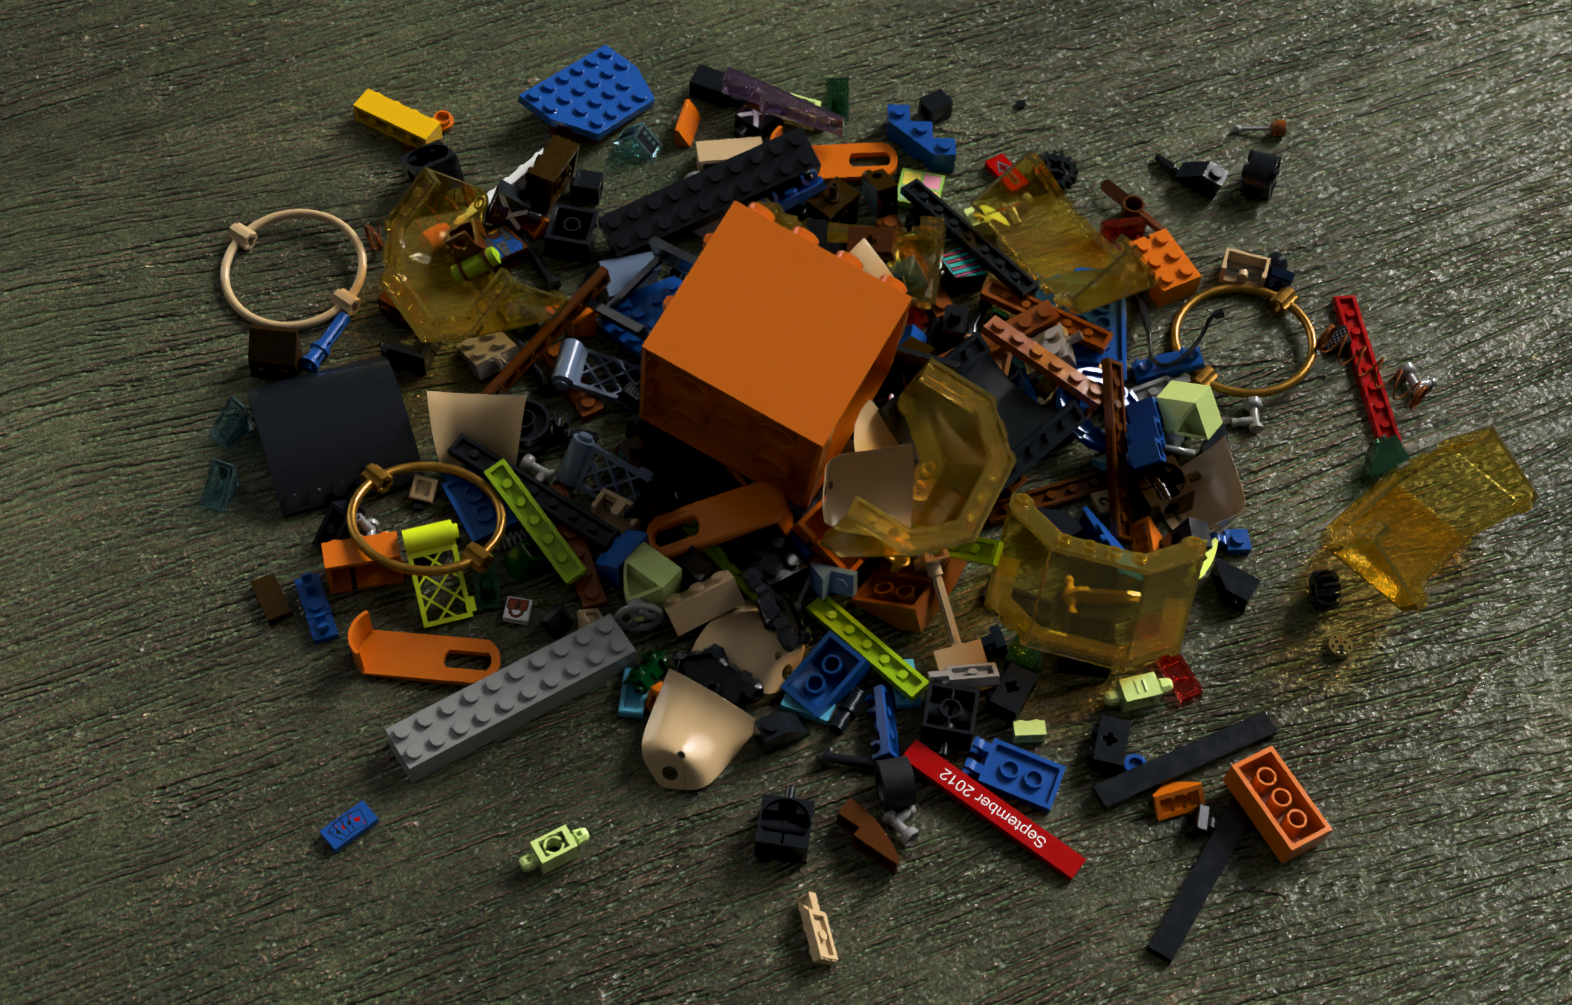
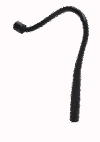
M1138 289L1132 293L1145 328L1149 358L1152 363L1161 368L1172 367L1182 362L1201 342L1211 321L1214 318L1217 320L1225 317L1222 308L1213 311V314L1206 320L1201 333L1193 345L1177 360L1161 363L1155 359L1153 354L1152 329L1142 293Z

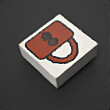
M508 596L503 614V622L528 625L533 600Z

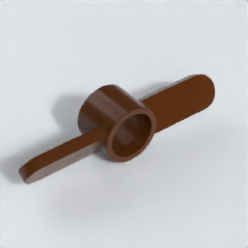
M1104 180L1101 183V190L1121 206L1120 217L1123 221L1133 224L1142 220L1155 232L1165 229L1161 223L1144 210L1145 203L1142 198L1136 195H1128L1111 180Z

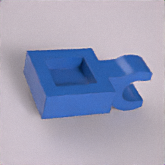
M1224 529L1222 534L1219 532L1210 533L1211 540L1213 538L1218 540L1217 549H1225L1226 555H1247L1252 550L1247 529Z

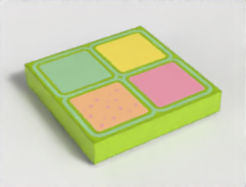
M902 167L898 183V206L915 209V206L900 194L901 187L915 179H919L941 199L945 175Z

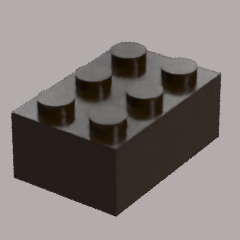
M555 135L551 142L545 144L542 155H537L534 166L529 167L525 175L527 184L523 191L532 196L531 209L539 211L546 216L549 215L555 203H557L570 184L571 177H574L580 144Z

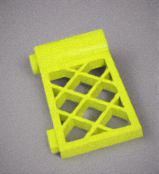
M450 519L401 530L409 564L414 565V558L424 556L432 561L430 566H434V564L442 565L437 562V559L442 552L448 550L453 552V563L460 561L455 539L460 537L457 523L452 524ZM437 553V555H436V557H435L434 559H432L431 557L427 556V555H431V554ZM463 570L452 573L460 581V585L455 593L442 586L449 574L443 577L440 584L428 576H422L421 581L418 582L417 575H412L424 628L473 617L472 611H476L477 608L474 596L468 595ZM425 578L438 586L431 598L421 594L420 586ZM440 588L453 595L445 608L433 601ZM460 589L462 590L463 598L457 595ZM455 597L465 602L466 613L456 615L448 610ZM423 598L428 600V603L425 607L423 603ZM431 603L444 610L439 619L428 622L426 611ZM446 612L452 615L450 617L443 618Z

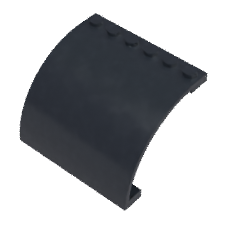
M978 331L971 334L942 357L961 363L962 385L954 387L919 376L878 408V412L900 445L912 444L914 462L931 478L960 496L975 501L990 502L1087 421V418L1076 400L1069 401L1060 410L1055 412L1026 395L997 365L989 353L991 351Z
M386 355L246 390L252 414H254L282 516L329 504L333 501L351 498L359 486L364 483L361 480V473L371 463L380 466L382 469H387L400 464L421 462L407 410L393 369ZM410 472L393 476V484L390 487L412 482L415 474L424 476V472ZM371 489L367 493L374 492L375 490Z

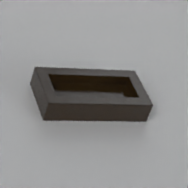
M274 573L250 582L269 626L293 616Z

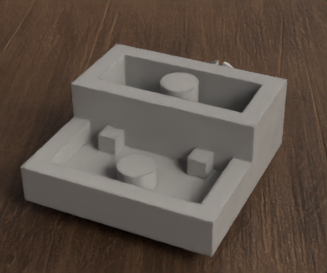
M1060 323L1030 338L1070 366H1077L1072 345L1084 340L1080 330L1069 336ZM1024 362L1027 375L1031 380L1042 375Z
M496 326L486 329L483 333L473 338H468L456 345L457 353L468 363L470 371L480 380L503 370L519 353L517 345Z

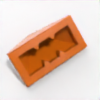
M1146 516L1132 523L1133 543L1131 545L1133 558L1138 568L1158 559L1161 555L1159 541L1163 537L1151 517Z
M1171 781L1162 785L1152 795L1156 820L1158 821L1188 813L1199 804L1205 805L1201 782Z

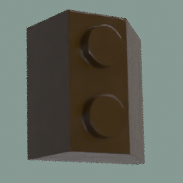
M251 324L248 351L251 375L276 377L285 380L298 377L301 369L299 360L303 356L298 329Z

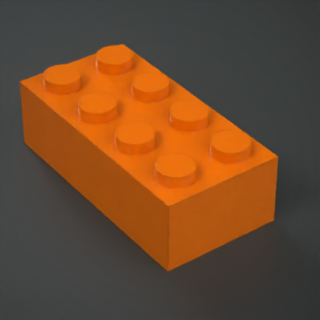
M1273 746L1231 765L1222 779L1282 864L1322 844L1333 830Z

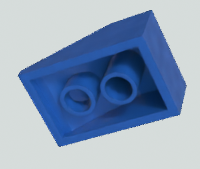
M829 630L783 682L780 688L818 719L848 695L852 688L857 687L872 668L863 656Z

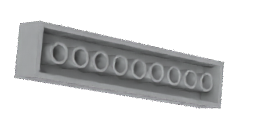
M608 614L386 728L388 745L413 783L624 672V668L635 667L636 650L613 616Z

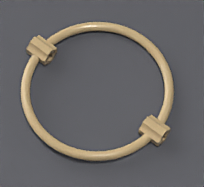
M288 209L261 217L247 227L239 222L237 224L234 223L229 228L227 238L231 243L221 263V288L227 302L245 320L255 325L302 330L325 323L336 317L339 312L346 313L348 316H354L359 311L362 302L357 295L366 277V251L356 232L341 219L318 210ZM289 218L317 219L337 227L352 242L357 253L358 269L355 281L349 291L342 288L337 289L333 293V297L330 300L333 307L330 310L306 320L280 322L253 314L237 300L229 279L231 262L239 247L244 250H251L255 246L258 238L257 230L273 222Z

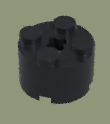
M1250 149L1247 160L1249 164H1244L1241 176L1245 177V180L1241 182L1240 192L1263 198H1271L1277 183L1276 177L1280 171L1281 157Z

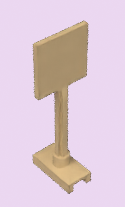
M947 547L942 548L934 556L929 555L928 552L923 553L913 562L915 571L927 570L928 577L932 580L951 645L948 648L933 651L938 671L945 670L946 666L987 663L981 639L962 643L942 578L941 563L950 557ZM991 685V686H988V687L974 686V687H966V688L976 689V690L983 691V690H987V689L994 688L995 686H994V685Z

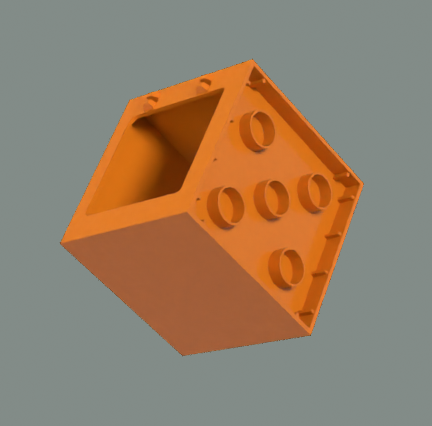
M734 200L715 232L705 235L702 244L703 251L675 295L667 296L663 301L664 312L642 345L639 418L755 483L763 480L772 482L781 490L787 501L807 511L824 483L825 467L828 461L841 455L854 433L859 412L869 399L873 401L891 370L913 297L906 294L907 287L895 277L882 275L878 279L863 271L862 262L853 254L840 250L834 255L818 246V238L809 230L795 226L790 231L774 222V214L765 206L752 202L746 207Z

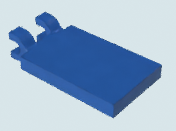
M463 464L466 470L478 475L492 486L487 478ZM441 473L445 483L441 484L442 490L471 542L480 544L490 539L495 531L497 518L495 508L489 497L471 482L454 475ZM501 498L506 511L507 522L505 531L518 526L512 511Z
M976 736L969 754L979 757L983 756L982 760L978 763L967 757L962 772L971 778L977 777V782L988 790L1049 814L1066 766L997 738H994L991 744Z

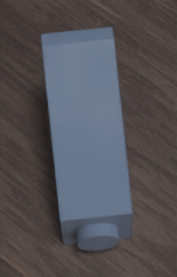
M653 252L599 261V268L601 266L607 268L611 282L604 289L607 303L654 258ZM661 266L637 289L658 282V273H661Z

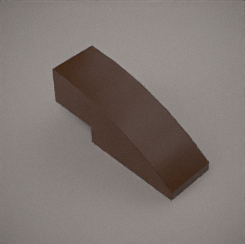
M849 798L838 812L836 824L853 835L852 847L895 875L898 872L900 859L892 842L879 823L861 805Z

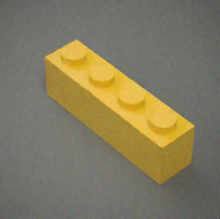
M367 89L353 104L355 120L407 145L420 148L440 138L442 139L441 123L436 119L423 115L419 111L404 106L398 101L387 98L379 92Z

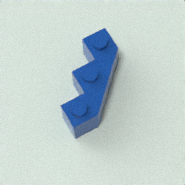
M888 104L886 138L892 143L896 142L902 146V150L915 160L919 159L925 163V167L931 172H954L956 159L955 138H933L932 121H910L909 105Z
M1148 397L1125 405L1127 410L1126 422L1128 424L1126 425L1128 432H1125L1128 443L1126 458L1129 466H1133V469L1143 470L1165 463L1166 455L1162 450L1165 448V435L1161 429L1164 428V421L1157 399Z

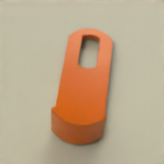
M779 125L773 131L770 140L782 135V126ZM884 142L812 145L821 163L820 172L817 175L818 177L821 176L824 182H830L836 176L844 182L863 181L861 176L866 170L884 169L890 176H893L898 167L896 151ZM885 156L890 160L888 165L853 167L849 162L851 158H879Z
M763 480L655 516L649 523L646 533L648 534L650 546L672 561L685 556L690 546H694L700 551L774 524L778 525L783 536L788 537L793 526V513L781 490L772 482ZM693 520L699 523L698 534L662 547L657 544L656 537L659 532Z
M366 610L353 620L348 630V642L357 669L363 675L470 686L499 671L501 667L499 650L492 641L487 639L373 630L369 613ZM450 653L487 656L492 660L490 667L486 671L446 667L444 664L446 657Z

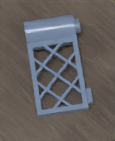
M566 338L561 342L551 383L558 390L565 391L574 388L621 404V408L635 412V409L618 400L623 388L620 387L617 379L625 377L628 382L630 381L640 387V381L635 383L630 374L634 372L641 374V366L585 348L580 341ZM586 358L596 359L599 365L591 368ZM611 365L617 366L621 373L613 376L608 367ZM602 369L608 378L599 381L594 372ZM589 375L594 384L587 385L581 383L580 380L582 377ZM611 382L616 391L613 393L607 392L603 385Z
M583 431L572 436L556 474V479L562 484L576 487L595 499L599 494L598 490L601 492L603 487L608 488L611 486L615 487L618 495L624 497L620 484L628 481L633 494L624 498H635L639 492L634 479L641 478L648 482L656 478L653 477L655 473L642 466L638 469L596 445L593 436ZM597 454L604 457L607 467L597 468L595 462ZM618 466L624 468L627 478L618 481L614 468ZM609 470L613 483L603 485L599 472ZM594 474L598 485L597 488L593 489L584 484L587 476Z

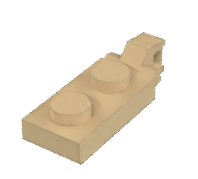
M808 891L801 897H798L797 901L803 921V929L810 948V955L814 963L832 966L838 962V956L826 912L820 910L816 893Z

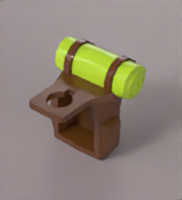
M471 218L445 231V247L448 253L453 256L455 263L451 266L452 278L458 284L470 281L471 278L485 271L495 269L496 265L501 264L499 252L492 246L487 247L485 229L476 219Z

